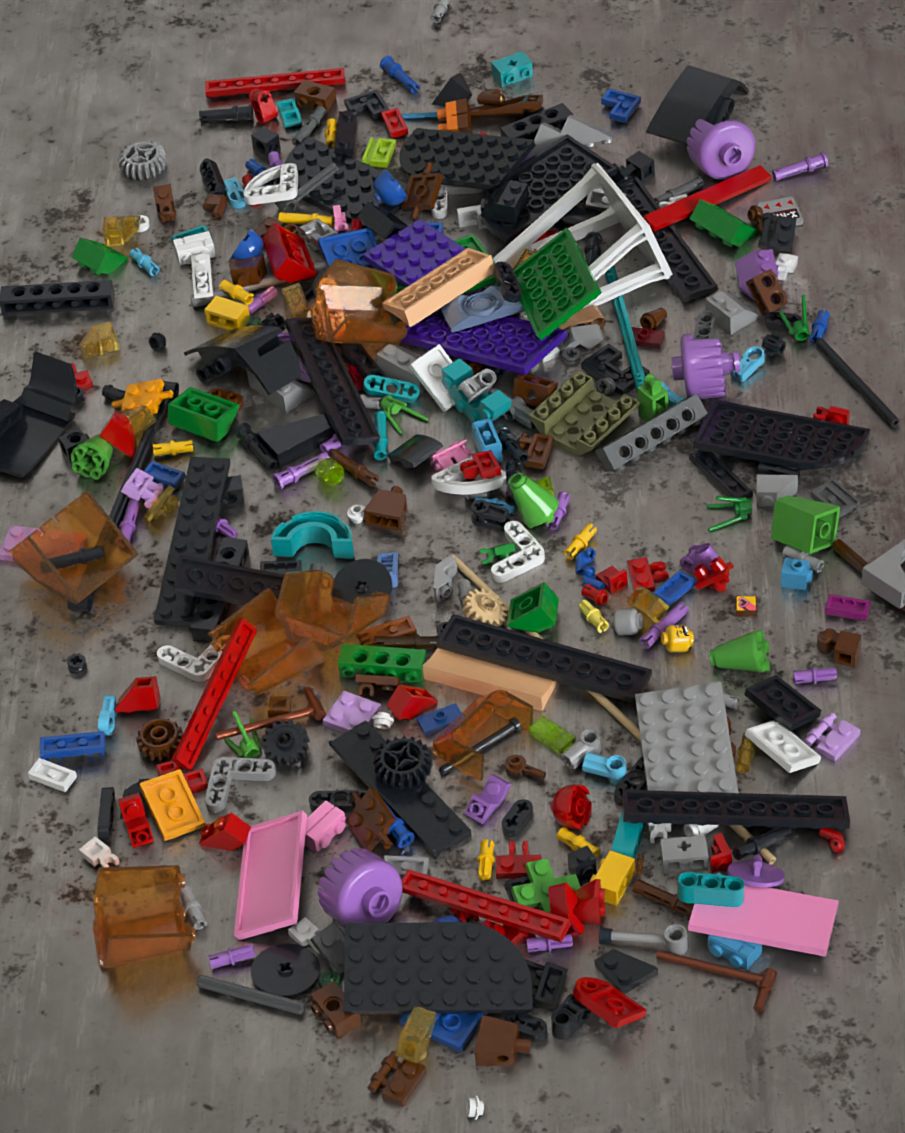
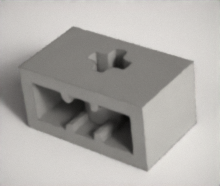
M705 835L660 839L664 874L709 870Z

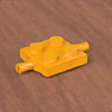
M161 378L127 385L124 398L112 401V407L114 409L121 408L120 413L127 416L128 419L156 414L160 403L164 399L173 398V391L163 392L164 382Z

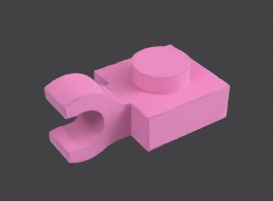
M340 205L333 206L334 229L338 234L339 231L349 232L345 212H341Z

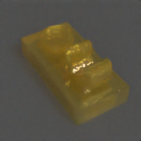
M169 484L142 520L149 524L152 519L157 520L163 513V510H161L163 505L168 512L174 509L170 502L177 505L180 501L178 497L171 496L175 488Z

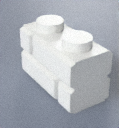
M209 231L173 240L175 254L180 266L191 264V256L209 253L210 258L216 257Z

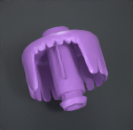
M702 119L696 121V128L693 127L690 130L692 138H687V144L689 145L687 152L690 155V160L705 174L714 179L726 180L742 173L750 164L755 152V139L751 130L745 124L734 120H725V122H719L715 125Z
M684 334L680 341L681 356L671 357L674 381L684 380L687 397L698 394L700 399L725 396V391H723L726 387L724 383L725 375H729L730 371H736V373L741 371L739 352L733 350L734 353L728 354V351H721L722 343L717 338L694 339L691 334Z
M354 848L350 850L351 852H342L340 857L343 860L335 857L331 861L334 869L327 867L324 871L328 878L323 876L319 880V885L323 888L318 889L319 903L323 907L324 912L334 920L338 919L344 927L345 923H387L397 911L402 898V880L398 871L390 863L367 849Z

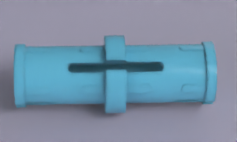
M139 248L130 251V257L138 263L141 269H145L151 276L159 273V266L151 261L150 256L143 254Z

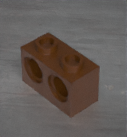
M772 269L746 282L762 316L789 303L787 295L781 289L778 277L773 273ZM762 280L766 282L767 287L762 284ZM771 297L774 298L775 304L771 302Z

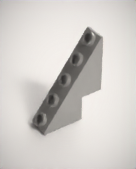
M570 115L567 117L562 130L548 123H542L534 139L536 146L528 156H534L567 134L586 147L595 146V142L599 141L602 144L613 142L612 138L615 135Z

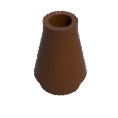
M661 307L644 313L640 319L642 328L655 330L663 319L667 317V311Z

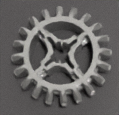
M143 140L142 142L137 141L134 144L130 143V146H124V149L120 150L118 155V164L123 175H127V178L132 177L133 180L137 178L140 180L143 178L148 179L149 177H155V174H161V171L165 170L167 162L166 152L162 145H158L157 142L152 143L151 140L148 142Z

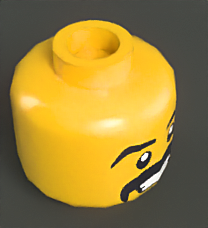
M669 625L665 632L661 634V644L665 645L668 652L685 653L689 647L693 646V632L686 625Z

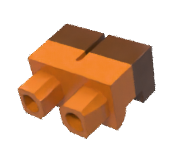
M466 98L445 103L446 108L437 110L439 121L447 120V123L438 124V130L472 133L471 108Z

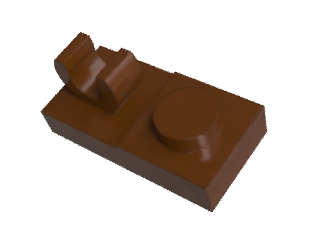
M356 674L355 682L360 686L358 688L360 696H363V691L366 688L370 689V696L374 697V687L382 688L384 692H394V689L399 684L401 685V680L398 677Z

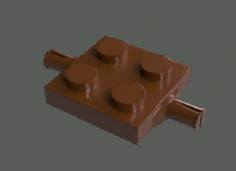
M426 162L424 172L410 175L405 192L408 199L402 202L401 208L405 211L412 210L410 219L413 221H417L421 210L434 209L443 176L440 173H431L433 167L431 162Z
M369 788L362 798L357 791L351 793L350 798L355 803V808L347 817L346 823L362 847L372 852L375 846L381 842L384 849L391 848L393 843L388 838L387 833L396 819L377 790Z

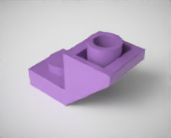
M490 774L482 794L472 795L464 814L484 824L504 803L511 783L495 774Z

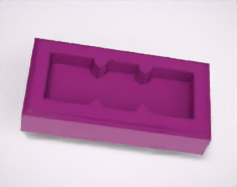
M829 594L825 614L867 621L871 601Z

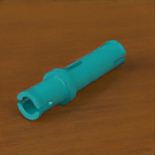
M378 411L374 414V426L380 436L379 443L373 444L375 450L374 457L377 460H384L387 457V415L383 411Z

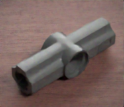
M493 388L489 391V395H491L498 389ZM505 394L512 401L509 411L503 414V417L508 421L515 419L528 428L535 429L536 426L529 418V414L534 410L527 407L524 400L519 396L512 398Z

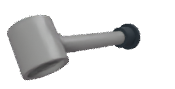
M680 924L667 926L664 930V935L620 932L600 926L599 944L612 942V940L664 944L666 952L683 955L688 950L687 930Z

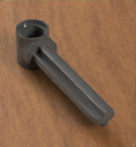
M331 163L301 186L295 198L277 201L275 205L282 212L296 213L298 209L297 202L339 170L335 163Z

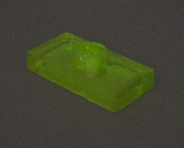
M544 715L529 727L530 734L561 754L576 742V736Z

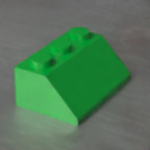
M702 199L699 200L690 217L692 221L696 222L694 226L703 231L706 228L709 230V235L716 239L721 237L723 239L722 243L730 247L732 245L740 247L759 233V230L721 207Z
M189 387L168 404V424L218 442L228 434L239 409V404Z

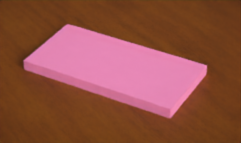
M303 810L251 826L246 842L243 845L234 937L238 941L297 924L307 815Z
M745 885L744 902L741 906L724 907L694 904L688 924V931L826 957L839 901L768 887Z

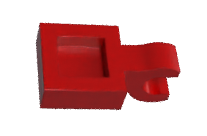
M818 406L816 414H813V418L849 425L850 410L830 406L829 409Z

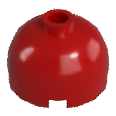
M577 784L566 785L554 795L550 808L555 820L561 826L570 829H582V824H588L592 803L587 801L586 794L590 793L585 786Z

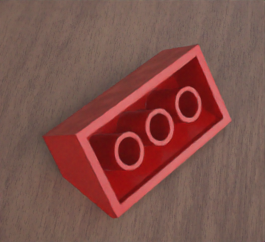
M274 222L262 238L274 277L288 283L316 277L317 272L304 239Z

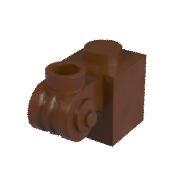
M171 184L154 186L157 211H159L158 218L162 223L175 221L176 211L173 210L175 205Z
M827 628L817 635V649L822 653H828L833 649L834 664L855 668L861 651V635L845 631L837 633L834 629Z

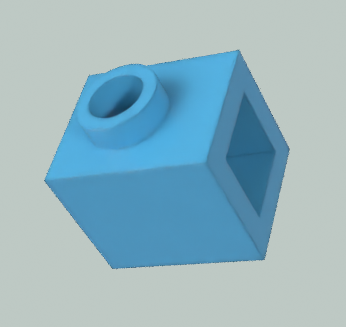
M785 558L781 571V587L806 590L808 582H812L813 570H810V561Z

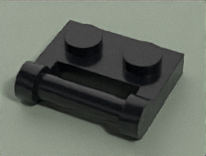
M764 213L762 218L764 222L761 239H759L758 247L764 250L773 249V251L792 252L797 218ZM771 224L776 225L774 241L768 240Z

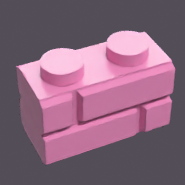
M324 801L307 817L304 846H308L315 853L322 847L326 848L337 833L341 834L346 827L345 813L328 801Z

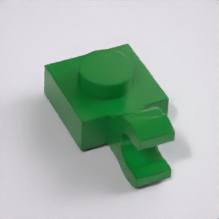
M510 542L488 549L482 548L478 550V553H487V559L482 560L481 563L488 564L494 556L499 555V559L509 557L511 552L516 551L514 543Z

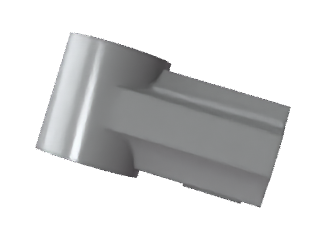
M593 728L583 730L580 734V739L561 754V760L569 769H575L583 763L587 753L600 754L602 747L599 732Z

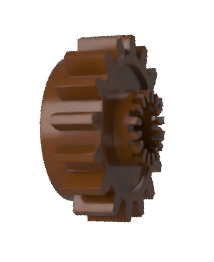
M159 718L150 720L142 725L143 728L138 730L136 741L139 752H143V757L150 755L152 761L156 757L159 758V761H162L165 756L171 759L170 754H174L183 735L182 728L178 727L177 722Z

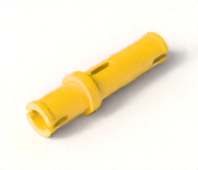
M280 212L278 221L297 225H305L313 220L320 219L331 228H333L335 222L334 216H324L318 213L311 215Z

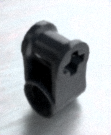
M573 994L568 995L551 1015L552 1034L557 1039L564 1040L569 1038L591 1014L589 1009L581 1004Z

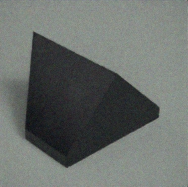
M459 73L451 77L432 104L446 106L445 103L465 98L468 101L472 93L463 75Z

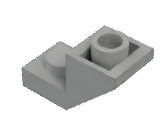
M598 324L570 327L567 329V338L558 346L562 353L565 349L575 348L579 344L591 350L604 338Z
M452 555L435 565L433 589L435 602L437 603L453 593L452 578L458 572L456 558Z

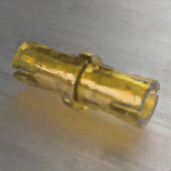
M745 733L742 735L741 745L737 750L738 761L736 770L740 773L750 771L751 760L755 755L754 743L745 736Z

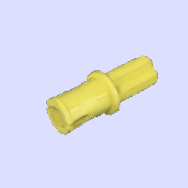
M582 600L578 608L586 616L587 622L592 623L598 632L602 633V630L605 632L609 628V623L602 617L601 611L594 608L587 600Z

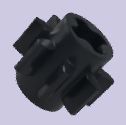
M271 312L262 320L263 326L278 327L282 331L286 329L285 320L279 313L274 316Z
M774 332L771 335L767 334L762 341V348L765 349L764 353L776 357L777 354L781 355L786 348V342L783 341L784 336Z

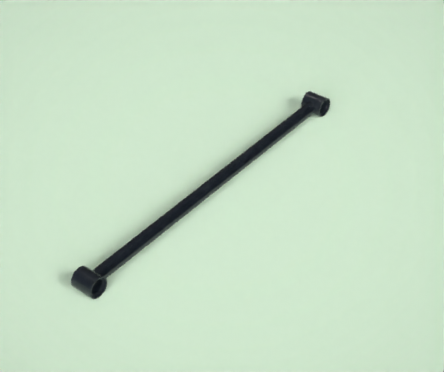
M163 381V392L172 390L173 398L164 399L159 405L158 412L150 415L97 546H103L105 556L129 500V497L122 493L121 490L135 469L141 470L169 400H174L178 397V382ZM105 558L90 561L78 592L71 591L67 600L69 610L91 611L93 595L90 593Z

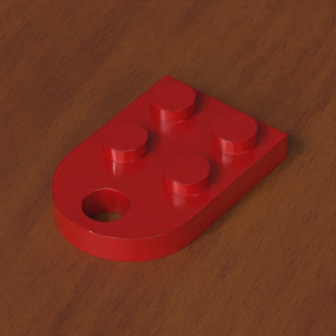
M582 977L575 983L573 989L574 997L587 1007L591 1013L604 1019L611 1027L619 1028L645 1017L647 1011L645 1008L603 980L593 977Z

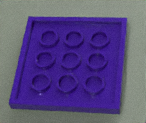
M419 219L364 253L363 259L406 288L466 248Z

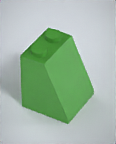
M789 495L777 499L774 505L771 538L808 554L831 547L833 542L836 541L840 506Z

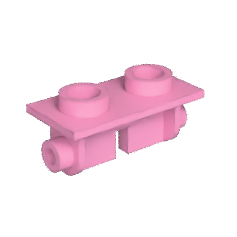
M467 440L462 442L456 441L448 449L436 451L432 455L430 466L434 465L435 470L439 472L454 465L451 459L458 463L470 458L472 452L469 448H465Z

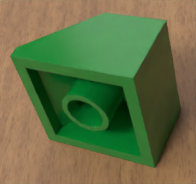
M81 237L71 257L78 261V265L84 268H91L90 272L101 275V273L109 275L128 259L127 256L103 243Z
M545 582L510 600L507 626L535 633L551 629L556 624L559 598Z

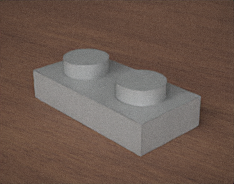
M384 855V860L398 871L401 880L408 869L428 875L429 858Z

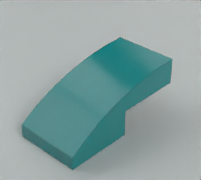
M294 98L277 102L285 128L302 124Z

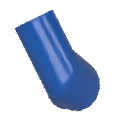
M587 548L576 556L575 572L577 575H582L586 565L594 560L596 551L593 548Z
M586 566L582 573L584 585L590 584L599 590L604 589L605 583L596 579L595 568Z

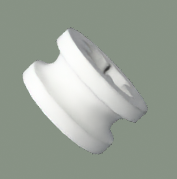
M139 215L133 218V228L135 231L144 232L148 230L150 225L147 216Z

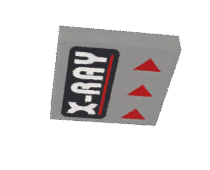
M793 196L757 203V207L762 208L763 214L772 213L775 216L797 218L796 226L803 225V218ZM771 224L770 231L776 230V225Z

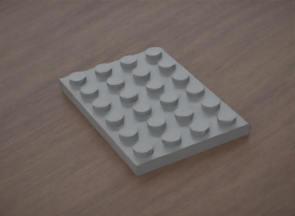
M722 682L635 694L648 790L738 793Z

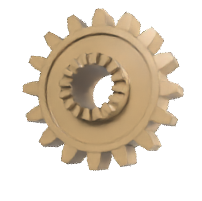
M476 588L473 592L469 591L462 602L464 605L462 610L466 618L501 627L508 615L506 614L507 608L502 607L504 601H499V596H493L492 591L486 593L484 588H481L480 591Z

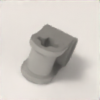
M484 369L463 381L457 388L462 390L468 398L467 402L470 404L491 389L496 381V375L492 370Z

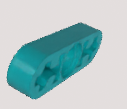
M377 375L367 376L363 384L364 391L369 395L383 398L390 395L407 403L417 401L420 393L419 387L414 383ZM371 382H374V388L370 387ZM394 385L397 391L390 393L386 390V387ZM409 390L413 391L412 396L408 395Z

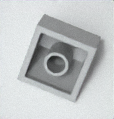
M722 290L706 298V311L712 312L715 315V323L730 335L760 319V315L739 298Z

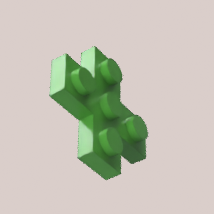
M547 858L527 862L525 869L530 883L513 886L511 893L515 903L531 908L539 907L541 911L551 913L548 893L550 886L567 882L573 891L581 887L576 874L555 878Z

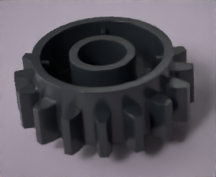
M281 719L280 725L273 722L274 728H266L268 735H262L264 743L261 745L263 750H265L266 758L269 757L271 761L278 762L279 766H282V764L290 766L294 762L299 763L298 760L301 757L305 758L304 752L309 750L307 743L310 740L306 729L302 728L299 722L294 725L292 719L289 720L288 724H285L283 719Z

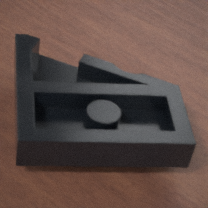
M615 949L594 960L597 969L612 986L624 994L658 975V968Z

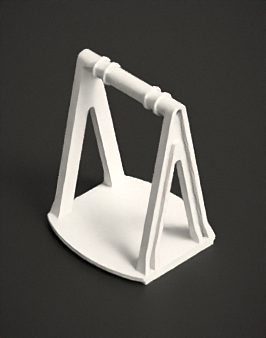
M599 163L591 165V169L581 181L493 258L495 263L502 261L510 264L512 268L519 266L560 232L538 242L535 241L600 184L610 203V207L601 214L568 228L575 241L585 238L588 233L601 231L619 222L627 232L589 266L595 280L601 277L635 246L640 249L652 265L601 287L602 293L585 307L601 305L650 282L662 279L667 280L673 275L649 224ZM525 310L515 313L520 319L529 321Z

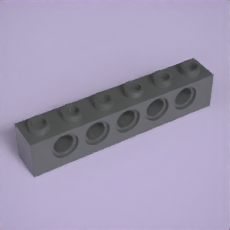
M698 394L689 396L600 447L595 452L606 472L611 470L618 472L625 468L624 464L626 462L633 463L641 458L640 454L644 452L648 454L656 450V445L659 443L661 445L668 443L672 440L671 436L674 434L679 436L688 431L686 427L690 425L694 427L702 423V418L708 414ZM682 412L686 416L685 420L682 418ZM666 422H669L670 430L667 428ZM651 430H652V431L654 432V434H655L654 439H653L652 436H651ZM635 439L639 442V448L635 445ZM619 449H622L623 457L620 456Z

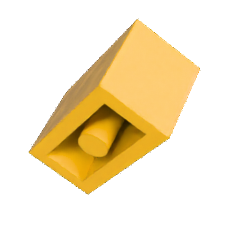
M215 296L204 309L207 324L229 331L244 327L251 320L248 305Z
M611 850L606 858L601 859L599 870L596 875L593 874L590 882L595 879H601V889H605L604 902L615 906L618 905L635 874V859Z

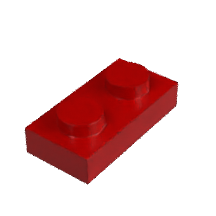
M398 108L381 112V118L391 138L408 134V128Z

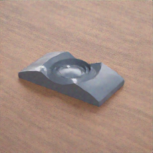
M489 286L483 292L471 296H457L442 306L440 311L453 333L522 312L524 308L520 300L516 303L506 301L498 286Z

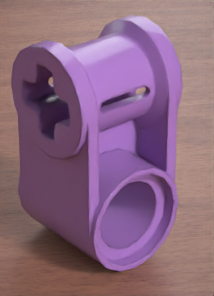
M710 543L692 545L688 550L689 553L680 559V565L685 571L693 573L696 566L702 563L705 564L708 570H712L709 563L719 556Z

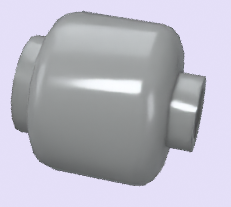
M619 608L615 611L614 616H611V628L615 629L616 633L620 636L636 635L643 627L642 614L638 613L635 608Z

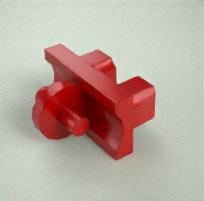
M719 556L709 563L712 570H708L703 563L695 567L693 573L697 578L695 586L698 590L709 586L710 589L715 588L718 592H723L726 590V583H729V570L733 569L734 566L731 561L725 563Z

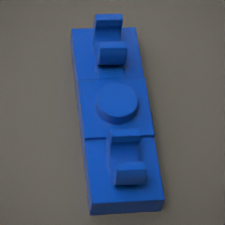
M104 731L40 737V758H45L46 761L54 757L60 760L61 757L84 754L92 756V753L104 755L105 752Z

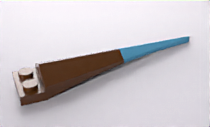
M523 95L505 100L504 104L472 107L471 118H524L525 109L528 112H536L538 109H541L543 95ZM437 112L401 114L403 119H438Z

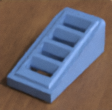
M398 552L377 554V562L386 567L392 578V588H396L398 586Z

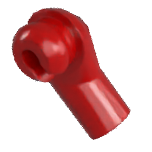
M831 828L820 829L819 836L829 840L832 851L841 852L844 849L845 842L840 832Z

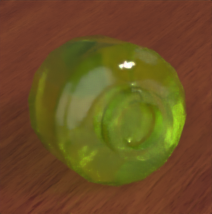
M325 458L317 464L315 476L325 486L334 487L343 480L344 469L334 459Z

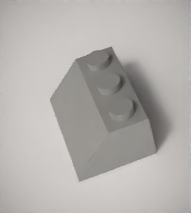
M393 344L386 345L376 354L377 365L386 376L391 379L416 384L420 389V395L427 391L409 368L411 363L420 358L419 355L404 347Z
M247 369L249 386L286 414L316 395L313 389L299 379H295L268 395L252 371Z

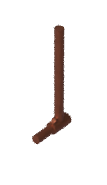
M306 687L304 693L309 701L307 708L243 725L246 733L273 726V722L277 725L281 724V719L284 722H289L290 719L296 720L310 716L320 721L325 718L326 712L320 700L316 698L312 688ZM238 726L215 732L217 741L241 735Z
M658 950L656 959L756 983L759 993L753 1009L757 1012H762L767 996L771 993L777 976V972L772 968H766L760 974L661 950Z

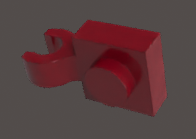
M347 364L349 374L357 390L364 391L363 384L365 379L357 372L355 366Z

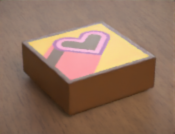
M736 596V616H757V596Z

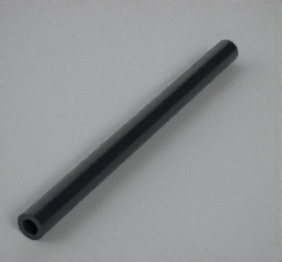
M823 338L817 340L816 346L892 427L897 426L900 423L899 418Z

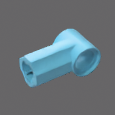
M587 753L584 757L583 771L607 777L612 784H619L627 774L626 762L622 756L614 755L608 758Z

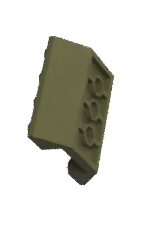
M576 371L530 413L529 418L541 434L554 436V445L575 456H579L593 450L641 403L626 394L616 401L594 390L592 377Z

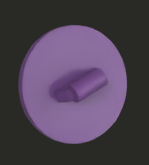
M755 855L753 861L733 862L728 866L727 871L728 876L740 877L745 882V885L754 887L778 886L784 882L785 877L784 872L780 868L762 862L760 855Z

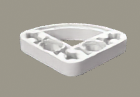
M293 163L282 164L267 169L255 176L244 190L246 204L256 205L295 198L298 194L297 166ZM280 177V184L262 187L267 182Z
M472 457L439 471L431 477L434 489L450 494L483 493L500 488L507 483L506 472L501 470L502 475L495 476L492 479H482L479 474L475 478L478 481L461 482L467 478L463 476L459 467L462 462L472 460Z

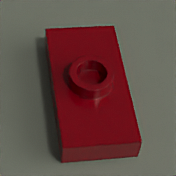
M631 327L636 346L661 349L665 331Z

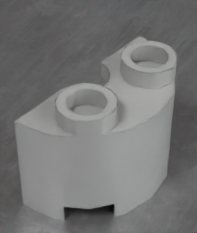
M320 219L313 220L299 227L302 236L306 235L310 242L307 245L314 251L320 249L317 243L318 238L338 234L336 230L330 228L327 223L322 222Z

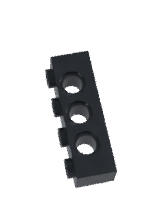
M561 103L501 127V136L534 140L542 123H548L562 130L567 117L573 115V113Z

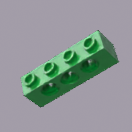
M342 643L338 659L339 675L348 678H356V674L398 677L401 681L423 683L422 665L427 662L426 650Z

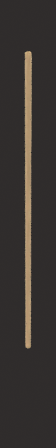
M452 555L456 558L457 569L480 590L484 588L486 593L492 591L493 596L497 595L456 555ZM504 602L502 607L507 608L506 614L508 615L510 606ZM523 630L527 635L544 639L538 633ZM586 690L641 742L640 729L604 695ZM729 825L745 841L753 837L743 826ZM766 848L758 853L769 864H773L776 861V857Z

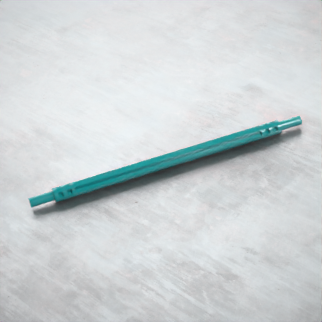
M614 265L605 272L608 284L618 280ZM623 295L612 299L638 391V387L644 384L645 374Z

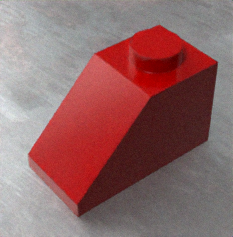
M115 411L102 428L99 436L132 458L137 449L132 422L124 414Z
M399 684L386 706L397 719L413 720L435 706L438 700L426 689Z

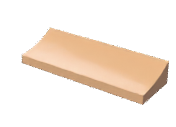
M470 248L465 249L382 303L384 310L396 315L409 327H412L492 275L495 266L491 255Z
M439 648L422 665L425 680L543 711L557 684L556 681Z

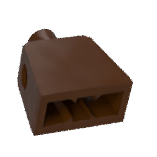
M264 255L229 260V268L234 285L245 287L259 284L267 274Z
M393 486L390 491L378 490L364 509L365 525L402 532L407 512V500L403 490L398 486Z
M482 1015L474 1052L476 1066L513 1065L517 1052H531L532 1040L520 1038L519 1025L516 1023Z

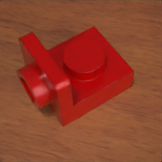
M612 565L596 574V579L605 583V589L610 594L622 590L628 585L627 571L625 569L618 571Z
M722 833L714 835L713 846H711L713 856L709 858L712 873L725 871L733 863L732 852Z

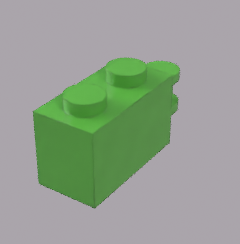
M653 374L646 375L643 381L644 384L638 387V401L641 403L638 407V414L643 421H647L669 408L668 391L662 387L660 380H655Z

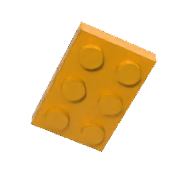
M181 769L140 783L139 788L164 841L201 829L206 825Z

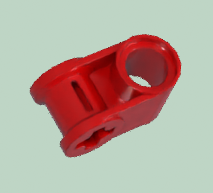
M257 88L250 92L249 99L259 123L264 124L278 116V111L270 92Z

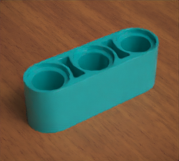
M622 810L611 851L636 859L645 823L633 824L623 822Z
M684 872L678 877L677 897L682 902L724 907H738L744 902L745 882L740 877L696 872Z

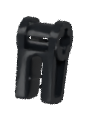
M476 500L471 504V511L473 513L471 519L475 526L504 532V526L509 522L507 518L509 515L508 509L491 504L485 500Z

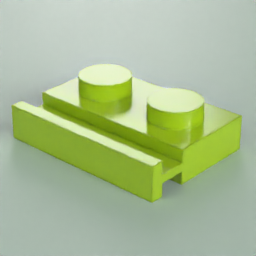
M371 137L363 155L362 163L370 164L373 167L388 168L396 147V139L378 138V140H374Z

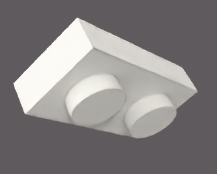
M41 758L36 761L28 772L29 779L66 792L77 778L76 771Z

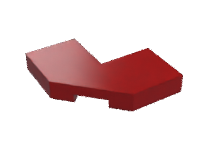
M172 760L155 765L158 776L180 769ZM203 768L183 774L192 794L207 790L208 782Z

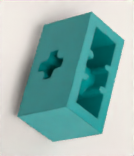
M523 51L491 62L492 77L501 87L533 76L532 61Z

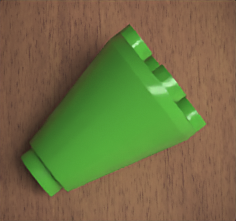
M100 433L78 444L71 453L72 470L95 480H98L106 473L114 449L112 444L99 436Z
M522 473L514 474L509 479L510 489L525 525L528 528H532L543 523L548 524L552 522L559 504L556 497Z
M763 630L752 631L716 646L709 651L711 665L718 668L758 673L770 671L769 659L766 657V653L770 652L768 640L764 639Z

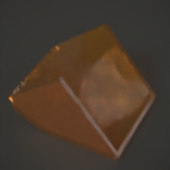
M89 490L54 515L58 523L50 518L39 527L41 532L36 529L9 551L13 556V560L37 583L76 605L139 555ZM102 545L105 551V558L88 561V564L84 565L80 563L56 569L49 560L53 557L77 552L81 548L89 549Z

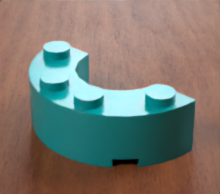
M460 358L442 369V384L447 388L455 402L456 409L460 413L463 412L472 423L488 418L493 422L509 411L512 400L500 390L495 391L491 395L485 393L470 404L467 402L468 398L457 387L466 379L473 377L474 374L473 369Z
M309 511L293 515L291 520L286 523H280L271 536L273 556L294 557L300 547L309 543H321L331 548L334 558L354 559L351 530L347 523L344 524L340 521V517L331 513Z

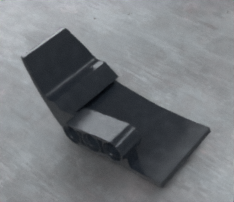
M687 65L665 96L652 118L646 133L688 145L687 138H692L690 130L693 127L696 128L695 123L698 119L713 125L729 120L735 106V100L730 98L731 94L736 90L748 94L749 90L741 81Z
M254 325L235 328L184 352L185 356L198 352L205 364L196 369V374L202 383H208L240 366L243 369H250L266 393L270 395L301 376L297 355L290 341L284 343L277 336L283 332L278 327Z
M35 351L30 381L27 387L23 389L22 395L13 402L6 399L0 401L1 472L23 478L51 450L59 440L58 437L64 434L74 420L76 413L70 410L77 403L78 394L72 364Z

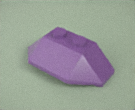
M773 249L753 251L735 261L739 288L752 299L754 298L746 284L748 280L770 269L778 277ZM762 280V284L767 287L766 282ZM771 297V302L775 304L774 298Z

